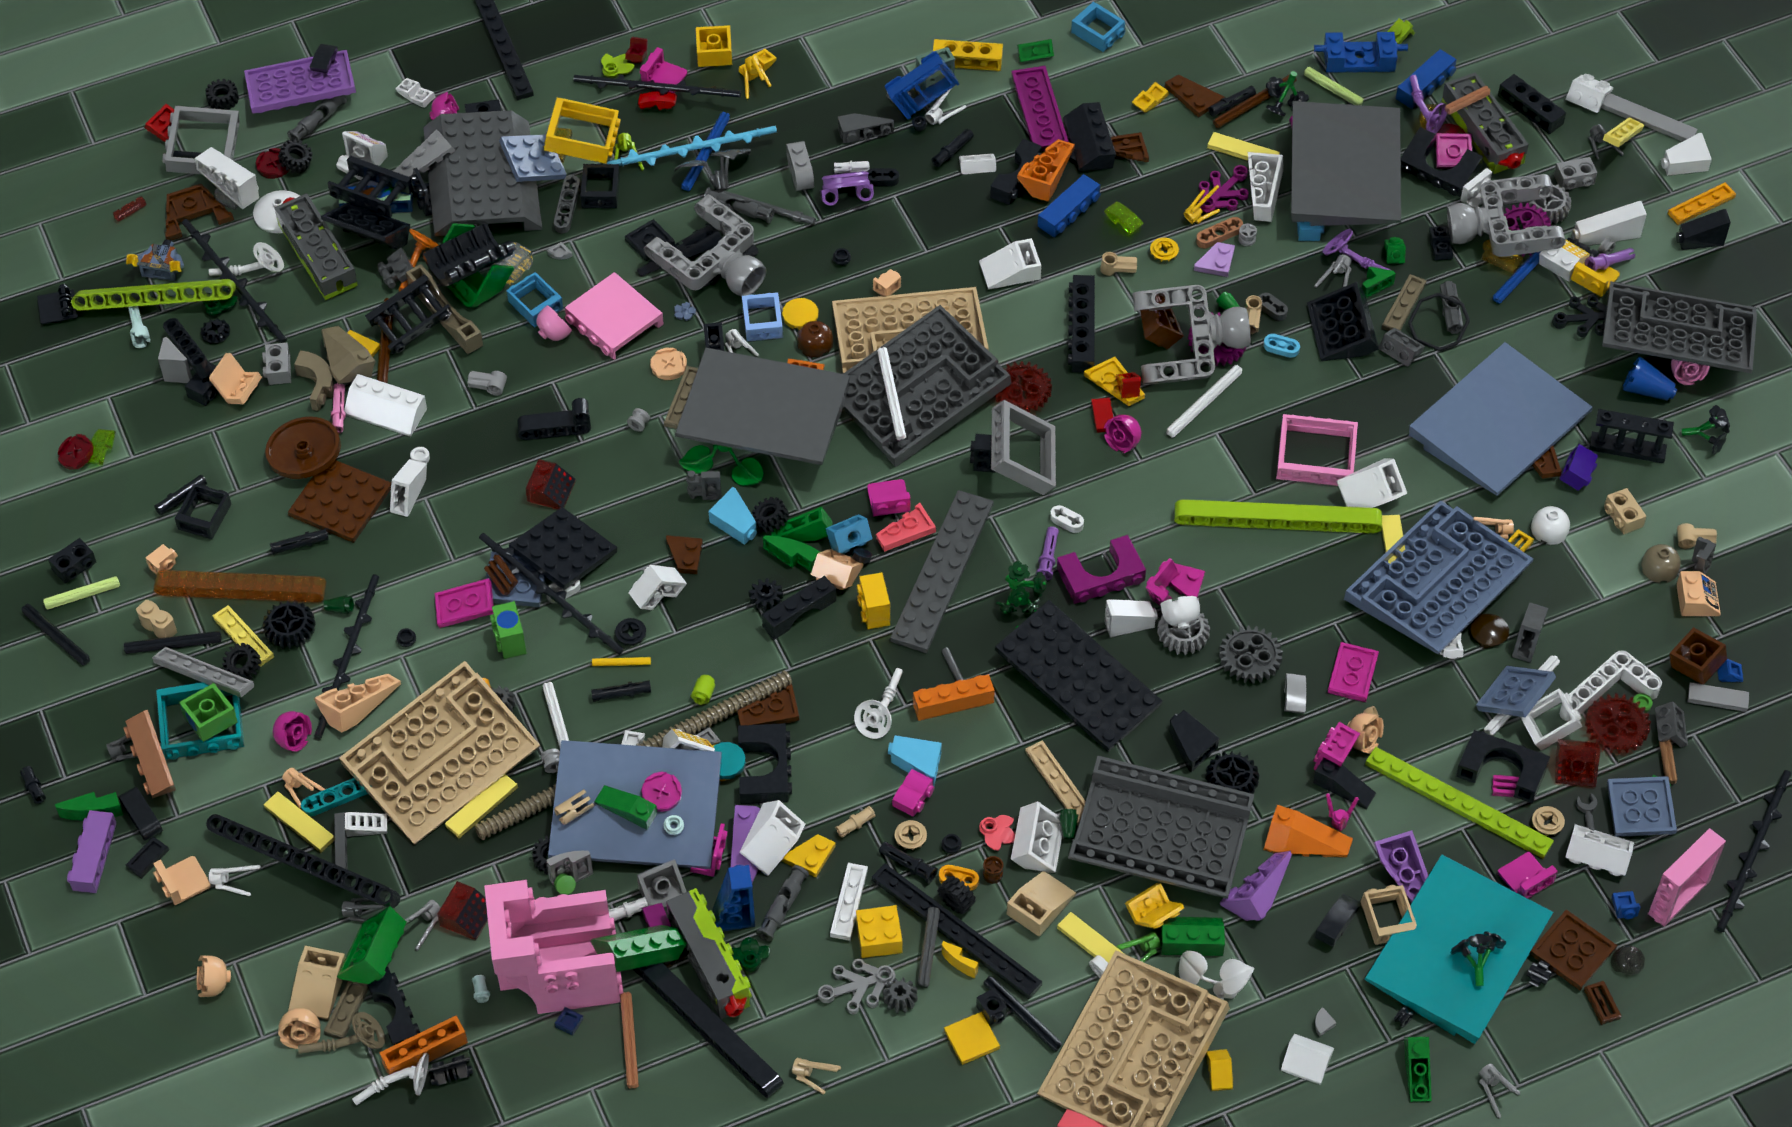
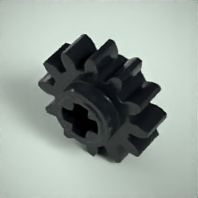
M766 578L765 582L758 579V585L752 584V590H749L750 603H756V609L762 606L764 611L767 610V607L773 608L774 604L778 605L781 603L780 599H783L782 586H777L776 580L769 583V578Z

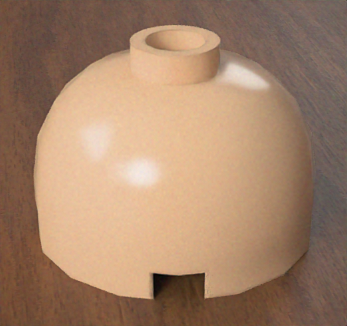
M1366 712L1356 715L1347 724L1348 727L1360 733L1353 747L1359 751L1371 753L1375 746L1378 747L1379 745L1375 743L1378 737L1382 738L1384 729L1383 719L1378 715Z
M201 955L198 961H202V966H197L196 976L197 990L201 989V993L198 996L213 997L225 989L226 983H230L231 972L226 969V964L220 958Z
M295 1008L289 1010L281 1018L278 1035L280 1036V1041L287 1047L298 1049V1045L317 1043L320 1039V1021L314 1012L304 1008Z

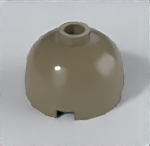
M1654 545L1645 552L1642 558V572L1649 580L1654 582H1671L1679 573L1680 557L1677 551L1669 545Z

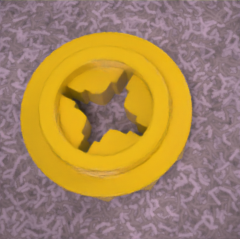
M1158 238L1151 243L1150 252L1155 259H1160L1161 262L1163 260L1169 262L1171 259L1176 258L1179 253V246L1170 238ZM1162 247L1163 249L1167 250V253L1161 251Z

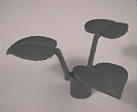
M734 149L712 153L711 156H720L721 170H715V174L712 173L708 163L703 160L684 162L677 166L674 172L681 167L704 166L710 174V179H714L715 189L729 187V158L734 160L736 155L742 153L750 155L751 149Z

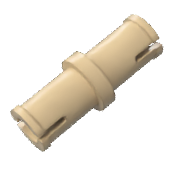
M867 806L858 814H852L849 816L850 819L835 827L837 833L843 838L853 830L862 828L864 823L876 817L875 812L870 806Z

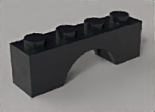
M1022 139L1015 150V163L1019 168L1010 174H998L991 185L990 198L1010 205L1013 199L1017 198L1020 188L1024 187L1017 179V175L1025 163H1030L1037 154L1039 156L1042 154L1041 145Z
M825 576L821 577L763 613V628L775 640L788 632L794 621L804 612L814 608L822 611L836 602V588Z
M386 967V973L380 980H374L367 985L374 1002L387 1003L396 1010L394 1019L386 1026L389 1038L394 1046L419 1034L420 1030L417 1023L413 1024L411 1018L414 1017L410 1007H405L404 1005L406 998L403 990H398L396 986L399 984L395 972L391 973L389 967Z

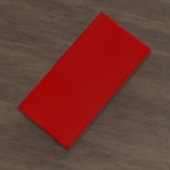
M1110 398L1091 399L1096 432H1106L1104 425L1113 418Z

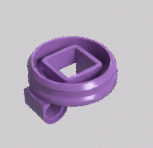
M862 171L823 176V190H820L822 202L830 206L836 204L838 201L837 188L855 186L858 199L862 201L871 200L874 190L873 184H870L868 179L869 173ZM863 188H867L870 192L867 198H863L860 195ZM828 192L834 194V200L830 203L825 200V195Z

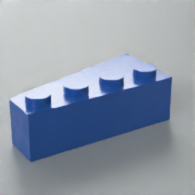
M736 865L727 870L712 909L716 919L714 923L717 927L720 926L722 931L755 927L753 888L749 865Z

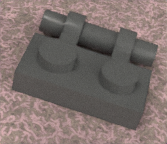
M402 248L387 258L388 264L385 265L383 262L377 264L378 272L383 276L385 285L391 289L396 286L395 282L398 280L402 283L406 281V272L414 268Z
M694 471L688 472L686 482L690 498L695 499L697 496H702L703 500H720L722 498L720 471L701 472V476L695 475Z

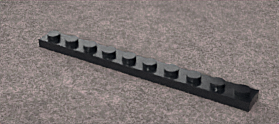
M474 0L517 101L534 96L532 87L494 0Z
M886 863L872 876L874 883L925 921H927L928 909L930 907L939 908L940 914L937 930L1026 998L1030 999L1042 986L1040 979Z

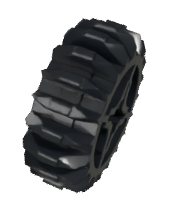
M287 600L283 604L280 601L279 606L273 605V610H267V615L263 618V632L270 643L273 642L275 647L280 645L282 649L285 646L291 649L295 645L298 648L299 643L305 644L306 639H311V634L315 631V617L309 606L305 607L303 602L298 604L296 600L293 603Z
M1224 751L1222 756L1217 754L1215 760L1211 759L1206 768L1205 779L1207 783L1254 794L1259 784L1258 766H1254V760L1248 761V755L1242 757L1241 752L1235 755L1233 751L1227 755Z

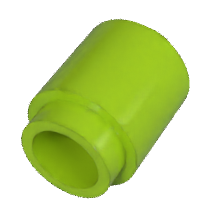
M701 675L697 679L691 693V698L695 703L700 705L709 703L715 688L714 678L709 675Z

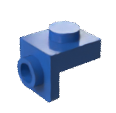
M1633 891L1612 894L1617 919H1632L1638 916L1641 907L1640 903H1636Z

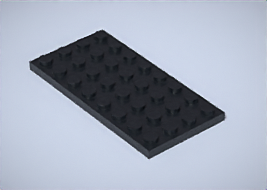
M1050 600L995 646V651L1107 752L1113 749L1162 704V700Z

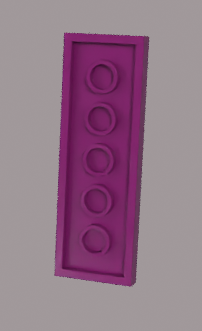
M1046 66L1011 71L1031 142L1041 145L1042 151H1045L1048 146L1058 139L1069 142Z

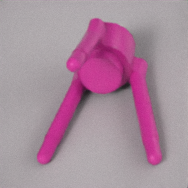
M1327 793L1326 800L1329 817L1332 818V826L1342 831L1346 828L1348 818L1351 817L1359 798L1355 797L1348 811L1342 809L1333 811L1330 794Z

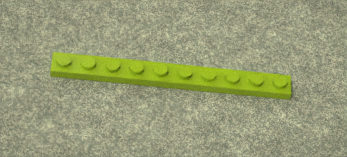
M1376 746L1366 760V766L1542 859L1545 858L1553 845L1554 840Z

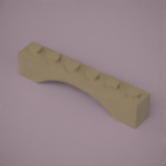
M422 264L407 271L408 285L426 274L432 285L429 288L431 293L442 307L447 304L450 306L452 314H450L447 320L440 321V323L464 351L469 354L482 347L481 331L471 320L461 316L450 305ZM420 293L417 296L432 314L437 312L424 294Z

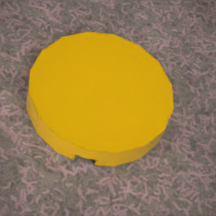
M796 298L785 304L782 318L789 328H798L799 330L806 322L818 319V308L811 300Z

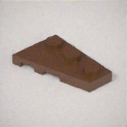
M1176 75L1165 82V88L1198 118L1209 112V106L1220 102L1224 98V96L1181 75Z

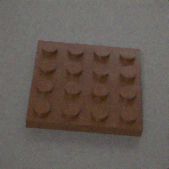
M335 460L330 467L311 478L289 509L288 515L321 530L326 528L328 533L354 543L390 492L391 482Z

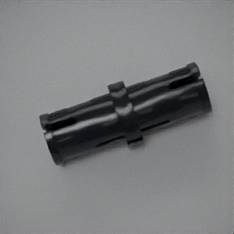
M31 766L22 768L23 770H20V774L25 781V788L30 792L33 802L35 804L44 802L43 800L46 799V796L41 789V782L36 778L33 768Z

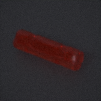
M140 196L135 199V202L131 201L121 207V210L114 211L113 216L117 221L124 219V216L127 217L139 210L138 208L141 209L146 206V201Z

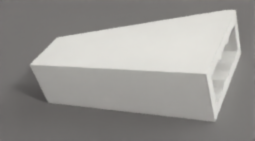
M1642 201L1577 221L1574 230H1572L1573 239L1576 242L1578 241L1589 246L1601 244L1606 238H1609L1610 242L1640 238L1647 215Z

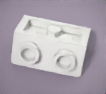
M1486 168L1464 185L1460 201L1474 209L1477 205L1480 206L1482 204L1481 185L1484 182L1491 181L1492 171Z

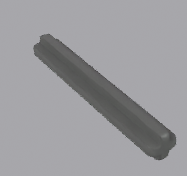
M936 907L928 909L917 982L921 987H928L930 982L940 914L939 908Z

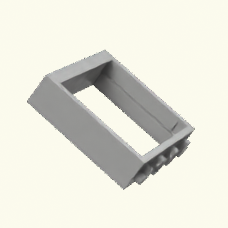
M175 106L174 113L171 112L170 123L172 125L168 126L169 140L165 142V150L167 152L163 154L166 172L201 174L196 168L195 159L173 157L179 120L229 124L224 155L231 160L234 159L240 124L239 111Z
M1005 400L992 408L991 469L1042 495L1055 488V426ZM1010 421L1040 436V474L1009 459Z

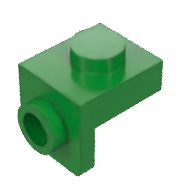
M1398 237L1385 239L1384 247L1387 251V263H1405L1406 246L1403 239Z

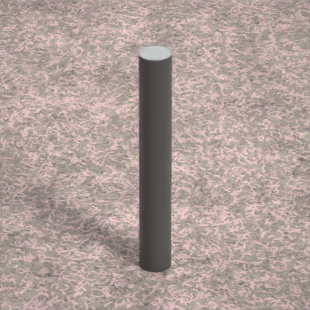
M949 648L942 649V653L955 680H964Z

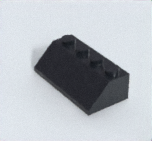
M1100 102L1083 103L1063 117L1069 141L1075 144L1073 151L1078 170L1087 171L1113 168L1116 152Z

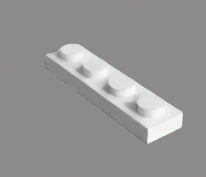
M848 863L830 937L851 940L856 920V910L859 908L868 866Z

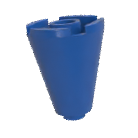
M1639 356L1633 364L1635 366L1629 371L1622 390L1666 401L1669 398L1673 399L1677 392L1676 384Z

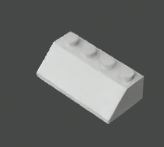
M357 374L349 387L344 408L346 416L410 437L427 410L424 395Z

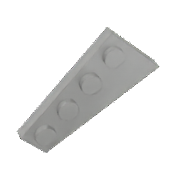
M436 129L394 172L411 177L413 175V168H417L420 173H424L429 170L428 166L435 161L439 163L444 159V155L447 153L452 154L456 150Z

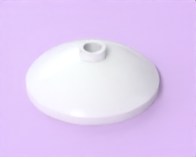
M286 190L273 191L264 195L254 206L253 216L256 224L266 232L283 233L278 226L274 207L281 205L289 197L297 198L300 195Z

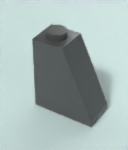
M1529 603L1512 657L1531 663L1548 608Z

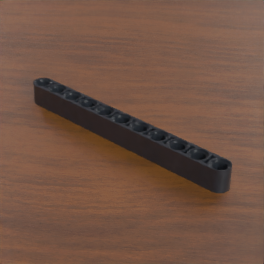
M213 814L207 819L206 826L208 830L221 837L385 907L391 906L395 908L400 903L399 893L385 885L218 814ZM221 821V825L217 829V824ZM238 829L236 835L233 836L234 831ZM254 836L253 842L250 843L251 837ZM271 843L270 849L267 850L268 844ZM288 850L287 856L283 857L284 852ZM305 857L304 863L300 865L301 859ZM322 864L321 870L317 872L318 866ZM339 871V876L334 879V875ZM356 879L355 885L351 887L352 881ZM373 886V891L368 894L369 888ZM390 893V899L385 901L386 896Z
M663 963L633 969L764 1097H770L784 1084L777 1072Z

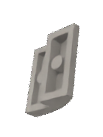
M589 851L566 852L546 860L549 879L553 886L556 877L563 873L571 875L575 882L593 874Z

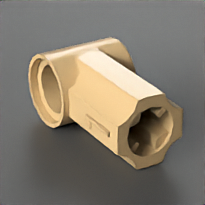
M1113 252L1103 254L1100 266L1102 274L1111 276L1115 272L1136 273V257L1117 256Z
M1251 295L1246 299L1245 307L1249 317L1250 334H1254L1259 330L1262 300L1256 295Z
M1688 523L1681 524L1677 527L1678 546L1683 549L1692 548L1696 545L1698 537L1708 539L1716 544L1717 531L1715 529L1694 528L1692 524Z

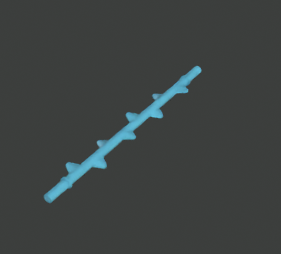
M775 125L738 134L727 131L724 137L705 141L697 135L691 144L673 148L663 144L659 151L638 155L631 149L628 157L607 161V164H619V166L623 167L627 164L647 161L651 166H654L656 159L674 154L686 157L688 151L711 147L715 152H719L721 144L744 140L748 144L753 137L777 133Z

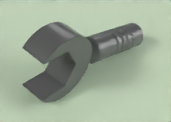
M1590 794L1591 803L1585 804L1581 802L1578 796L1576 806L1579 811L1586 813V828L1595 831L1593 814L1591 813L1596 809L1597 799L1593 794Z

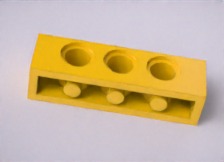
M934 39L933 51L949 47L955 58V68L1001 71L1003 44Z

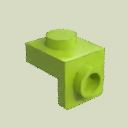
M1400 18L1387 31L1394 32L1397 44H1401L1409 34H1415L1412 29L1413 25L1407 20L1402 21Z

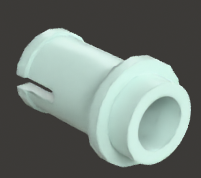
M476 975L472 978L475 991L474 999L478 1003L487 1002L490 992L487 990L485 976Z

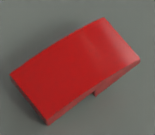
M660 91L643 93L639 96L638 105L640 109L651 108L657 105L659 110L670 109L675 106L677 95L672 92L661 95Z

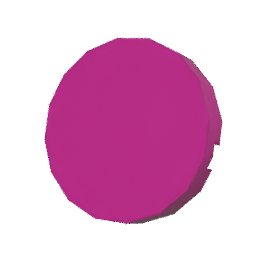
M667 772L653 773L646 778L642 786V798L657 805V811L659 812L669 811L676 807L681 800V784L674 775L667 774Z

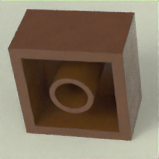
M1694 627L1670 652L1671 667L1703 685L1727 660L1726 645Z

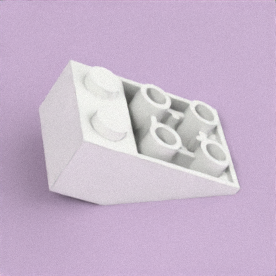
M1032 238L1015 241L979 260L988 290L1041 279V263Z
M1384 458L1337 480L1346 507L1373 508L1407 494L1395 459Z
M779 800L763 803L740 853L768 876L798 841L805 823Z

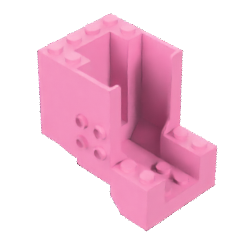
M527 880L484 886L494 972L498 977L500 991L519 988L533 999L536 1004L537 1014L563 1011L565 1007L571 1010L621 1003L620 995L623 993L621 971L616 972L613 953L597 954L590 942L593 938L616 934L614 917L610 918L606 890L572 895L561 894L550 898L539 897L534 900L532 887L528 888Z

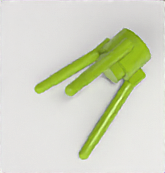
M628 133L619 134L617 137L618 143L615 144L614 160L618 159L620 149L622 151H629L631 148L637 153L635 143L631 141V135ZM638 162L640 169L644 170L642 162Z

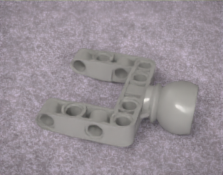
M1546 174L1487 181L1481 185V208L1477 205L1474 209L1465 203H1454L1447 206V220L1451 243L1465 244L1473 240L1477 234L1481 237L1483 233L1489 234L1492 252L1499 257L1563 247L1566 241L1563 229L1560 226H1535L1511 231L1508 228L1507 219L1503 211L1504 204L1550 197L1553 194L1550 177Z
M709 194L695 204L694 210L701 218L725 235L714 248L706 251L695 262H691L683 256L681 251L658 237H655L644 247V252L650 259L691 290L701 289L717 274H721V277L726 279L727 285L733 293L739 296L752 295L760 287L766 276V267L759 259L749 255L743 256L742 254L754 242L753 226Z
M1201 285L1132 293L1134 312L1148 309L1149 311L1165 310L1186 305L1193 334L1194 359L1142 365L1143 385L1209 378L1215 370L1213 350L1217 345L1220 346L1223 342L1226 346L1236 349L1250 346V324L1247 308L1231 307L1225 310L1221 316L1218 314L1214 316L1208 310L1207 293ZM1198 291L1202 297L1196 300L1192 297V293ZM1161 295L1164 297L1165 302L1159 304L1155 301V297ZM1200 309L1203 311L1204 316L1197 318L1194 315V311ZM1206 346L1208 353L1201 354L1198 351V347ZM1207 364L1210 366V371L1207 373L1203 372L1200 366ZM1171 368L1174 372L1173 375L1170 377L1166 376L1163 372L1164 369Z

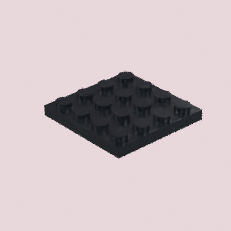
M563 507L509 543V548L515 549L514 554L563 590L617 553V546Z

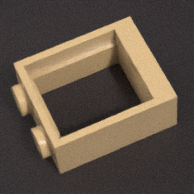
M1390 885L1385 889H1369L1364 892L1360 902L1375 945L1387 943L1392 934L1416 928L1417 924L1403 885ZM1396 900L1402 918L1406 911H1409L1412 922L1379 928L1371 904Z

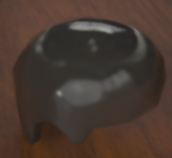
M1624 945L1611 955L1610 963L1615 972H1622L1626 976L1639 974L1644 968L1645 957L1637 947Z

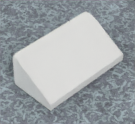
M994 154L959 157L962 174L996 171Z

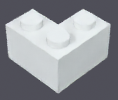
M649 565L628 593L640 609L653 610L663 596L677 597L687 583L673 567Z

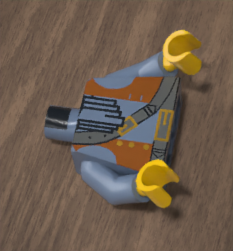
M164 240L162 245L152 244L148 250L139 256L128 254L126 258L127 265L132 264L134 267L139 265L142 277L175 281L177 271L181 272L184 268L182 257L177 253L176 248L173 247L174 243L170 240Z

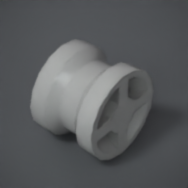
M1243 224L1239 229V243L1243 246L1255 244L1257 228L1252 224Z
M636 408L632 413L633 416L628 418L627 424L633 430L641 432L645 428V424L649 422L650 415L643 409Z
M549 749L541 754V760L545 763L544 769L547 773L558 772L560 756L558 749Z

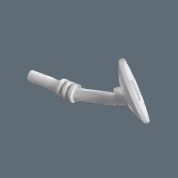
M259 242L253 247V252L258 262L244 266L238 265L237 267L234 265L233 267L230 265L228 267L237 276L238 274L242 275V273L266 268L272 272H280L284 268V262L273 247ZM274 261L277 262V268L273 266ZM219 268L209 269V276L222 275V271Z
M895 669L889 686L883 692L881 702L867 700L856 708L854 714L855 725L864 736L877 739L886 735L890 730L892 719L887 707L893 701L897 692L896 687L903 673L902 669ZM870 705H877L879 707L877 709L871 708ZM863 709L865 710L863 714L864 722L861 721V712ZM885 715L887 716V725H886V727H884V724H885V722H886V717H885ZM868 726L878 728V733L871 732L866 728Z
M428 1053L423 1054L416 1066L402 1069L385 1077L380 1076V1080L376 1079V1082L373 1081L370 1087L353 1097V1102L358 1105L374 1093H380L381 1090L385 1089L384 1087H388V1084L408 1076L410 1079H413L415 1094L419 1096L426 1080L429 1063Z

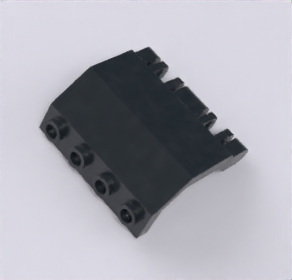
M484 223L422 253V256L430 272L440 285L449 286L513 255V251H516V248L512 241L499 245L495 241L487 223Z

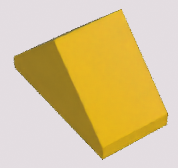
M1227 1049L1207 1051L1206 1058L1212 1091L1233 1089L1232 1059Z

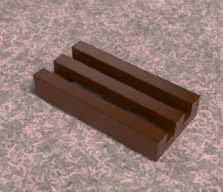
M494 555V560H490L489 566H485L484 569L500 592L508 596L518 584V580L500 555ZM497 564L500 566L505 575L497 567Z
M1604 981L1584 987V991L1601 1025H1604L1606 1022H1613L1614 1019H1621V1014ZM1598 987L1601 988V990H1602V992H1603V994H1604V996H1605V998H1606V1000H1607V1002H1608V1004H1609V1006H1610V1008H1611V1010H1612V1012H1613L1612 1015L1610 1014V1012H1609V1010H1608V1008H1607V1006H1606V1003H1605L1603 997L1601 996V994H1600V992H1599V990H1598Z

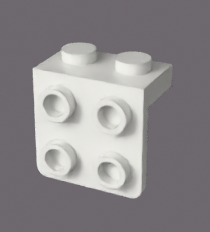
M1580 75L1573 80L1565 100L1598 113L1605 96L1612 92L1613 87L1606 81L1595 80L1592 75Z

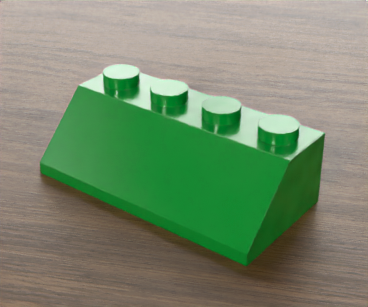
M391 906L364 921L337 977L341 980L363 984L380 980L386 973V966L392 960V953L398 947L397 942L399 938L404 934L403 929L407 921Z
M664 925L593 938L590 941L597 954L613 953L616 972L678 960L686 946V942L678 928Z

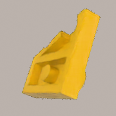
M817 834L789 851L783 857L782 862L792 867L795 865L801 866L808 871L809 875L817 877L836 847V842Z

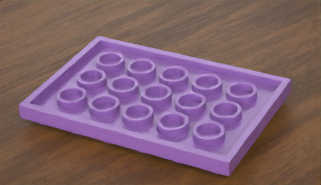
M347 50L337 52L334 63L330 64L328 74L310 70L313 57L245 70L252 114L356 93Z

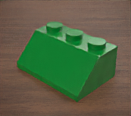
M1174 917L1163 921L1164 924L1160 926L1161 955H1182L1186 951H1195L1202 956H1223L1225 931L1222 918Z

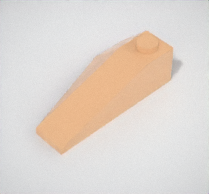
M384 674L366 679L364 684L354 685L352 683L343 690L338 691L336 688L328 690L314 699L327 723L342 733L362 721L401 685V681L390 674Z

